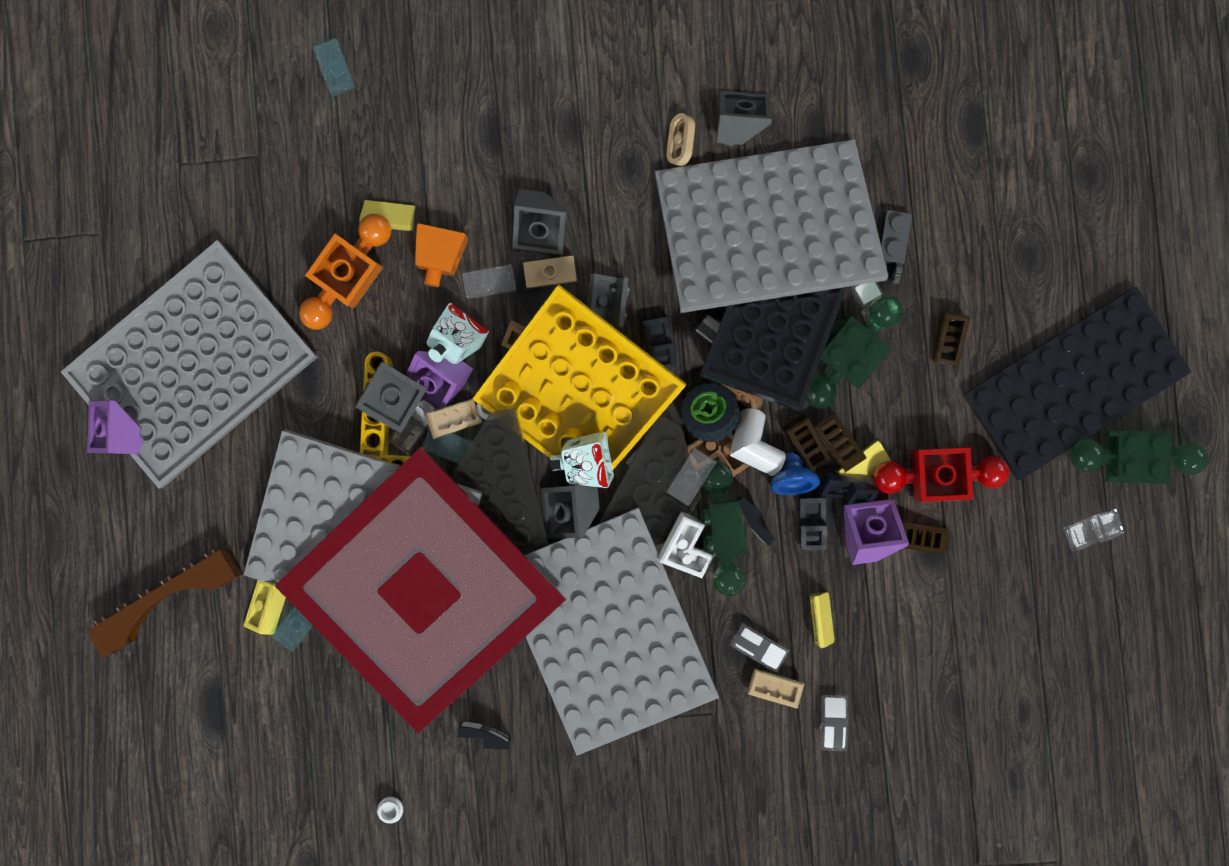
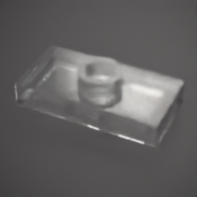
M512 264L462 273L466 299L517 291Z
M694 448L667 493L689 506L717 461Z

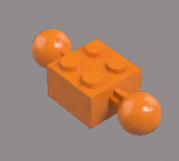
M373 213L362 218L358 226L360 238L354 246L339 235L334 234L305 276L323 288L318 297L308 298L300 306L299 317L306 327L313 330L325 328L331 322L333 315L331 305L336 298L346 306L355 308L381 272L383 267L368 257L367 254L373 246L377 247L385 244L391 236V225L384 216Z

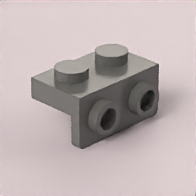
M590 274L587 307L615 329L623 328L627 318L625 306L630 292L628 277L616 278L600 274Z

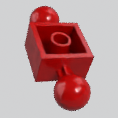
M971 448L911 450V469H904L899 463L894 461H885L879 464L873 473L875 486L884 493L893 494L900 491L905 484H913L914 501L935 502L974 500L972 481H978L987 488H999L1009 478V467L1002 458L997 456L984 457L977 465H971Z

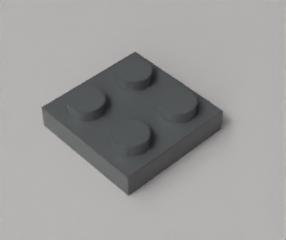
M380 362L354 407L394 431L402 433L427 388L384 362Z

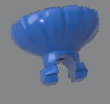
M792 452L785 454L783 471L773 477L770 485L774 493L789 496L804 494L814 490L819 486L820 480L813 470L803 468V461L800 459V456Z

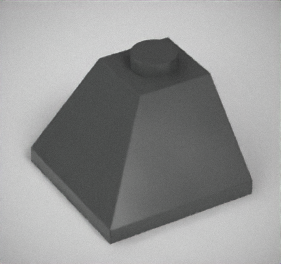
M720 90L717 143L727 146L742 145L771 124L770 94Z
M519 189L514 205L513 248L563 255L566 209L545 192Z
M571 485L541 488L545 539L582 538L599 511L598 487Z

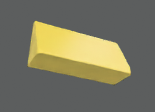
M364 201L359 222L366 215L376 213L384 216L389 221L391 229L413 231L415 206Z
M875 440L862 450L867 459L846 473L841 467L835 472L836 474L865 481L873 475L874 470L879 464L891 460L881 443Z
M257 580L244 627L259 634L273 635L275 633L285 601V597L275 587V583Z
M812 593L809 597L815 644L820 648H825L834 643L829 593Z

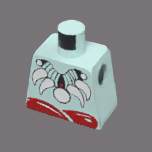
M449 303L433 327L426 342L431 348L428 352L429 357L435 362H441L445 358L452 364H458L482 347L489 331Z
M599 432L566 441L560 455H551V469L565 470L566 480L569 484L608 488L614 473L606 432Z

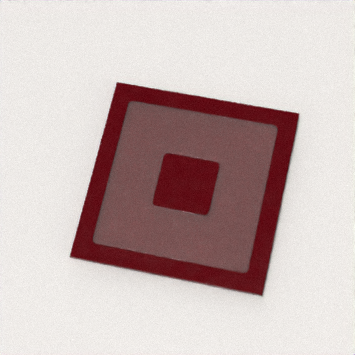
M422 447L275 585L282 595L417 733L423 730L566 601V598Z

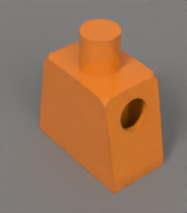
M417 224L415 265L419 269L427 270L424 280L425 285L439 287L442 274L454 276L468 243V237L465 233Z

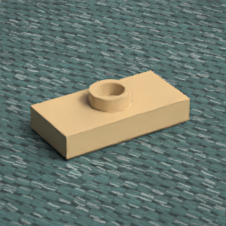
M574 256L523 263L527 289L577 282Z
M473 399L425 414L433 439L482 423Z
M754 668L747 693L797 709L804 683Z

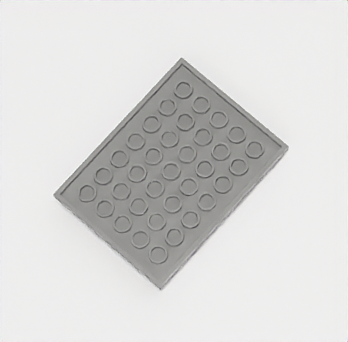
M855 140L655 171L680 313L886 281L888 278Z
M217 240L70 363L61 373L88 405L89 401H116L140 427V434L143 439L142 447L139 449V454L130 455L153 483L161 489L318 358V356L225 246Z
M283 430L244 575L260 581L277 584L386 481L400 465L290 430ZM457 484L479 506L483 492Z
M639 507L588 528L582 538H563L525 554L566 598V601L526 636V639L577 756L719 698L663 563L658 561L659 553Z

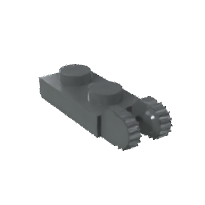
M887 210L884 215L880 244L886 268L887 263L894 264L892 283L898 284L901 279L902 265L905 262L912 214Z

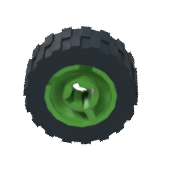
M704 383L699 387L696 386L691 392L689 391L686 394V398L682 401L680 411L682 420L687 431L694 438H698L699 441L714 442L716 440H723L724 437H728L737 427V422L740 419L737 401L732 391L726 389L722 384Z

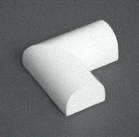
M744 409L739 413L740 419L735 429L730 456L774 476L781 470L785 462V452L761 441L765 414L757 409Z
M681 512L659 553L658 561L702 578L714 557L711 553L694 547L705 525L695 517Z

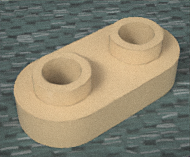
M684 113L677 114L672 119L667 145L668 161L678 166H683L690 160L695 133L694 119Z

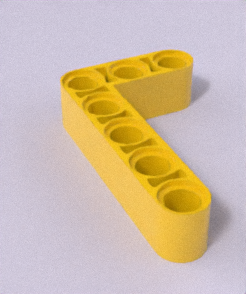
M372 352L366 357L363 391L376 371L373 366L374 361L377 358H383L384 363L393 368L390 357L381 352ZM362 412L360 453L393 464L398 460H401L403 463L406 462L411 456L388 455L389 427L379 421L374 422L369 415ZM376 433L380 437V444L373 448L370 445L369 439Z

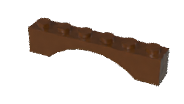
M216 547L203 555L205 559L201 562L196 563L193 561L181 568L183 573L176 577L172 574L159 582L161 586L157 589L152 590V588L141 592L137 595L139 600L132 604L128 601L115 608L117 613L111 617L105 615L94 621V627L86 632L100 656L104 658L112 655L134 642L146 616L168 596L185 589H219L243 575L228 548L218 550Z

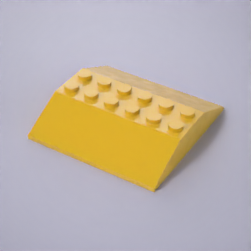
M558 285L474 396L473 400L549 458H551V455H560L566 441L570 439L606 432L612 468L614 469L683 390L686 383L562 286Z

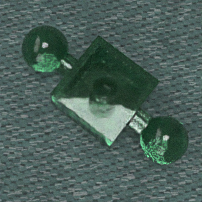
M882 295L876 298L869 309L871 319L865 326L852 316H846L828 338L820 361L830 369L825 376L813 378L806 397V401L810 406L817 409L831 406L837 397L836 385L842 378L853 387L860 389L892 348L878 338L877 334L882 328H891L901 320L903 307L897 298L890 295Z
M1106 431V449H1103L1098 442L1087 439L1077 442L1070 452L1071 462L1078 470L1093 472L1098 470L1103 464H1106L1105 482L1170 484V466H1174L1183 474L1196 475L1206 468L1209 460L1207 451L1201 445L1193 442L1183 443L1175 451H1171V432Z
M714 460L705 464L700 472L701 484L707 491L711 492L712 503H705L706 509H701L703 524L708 526L709 534L705 535V545L708 552H711L715 557H719L720 566L716 569L713 576L716 590L725 596H735L742 592L746 585L745 572L740 566L735 564L734 555L747 554L741 502L738 500H727L726 490L732 484L733 473L726 463Z

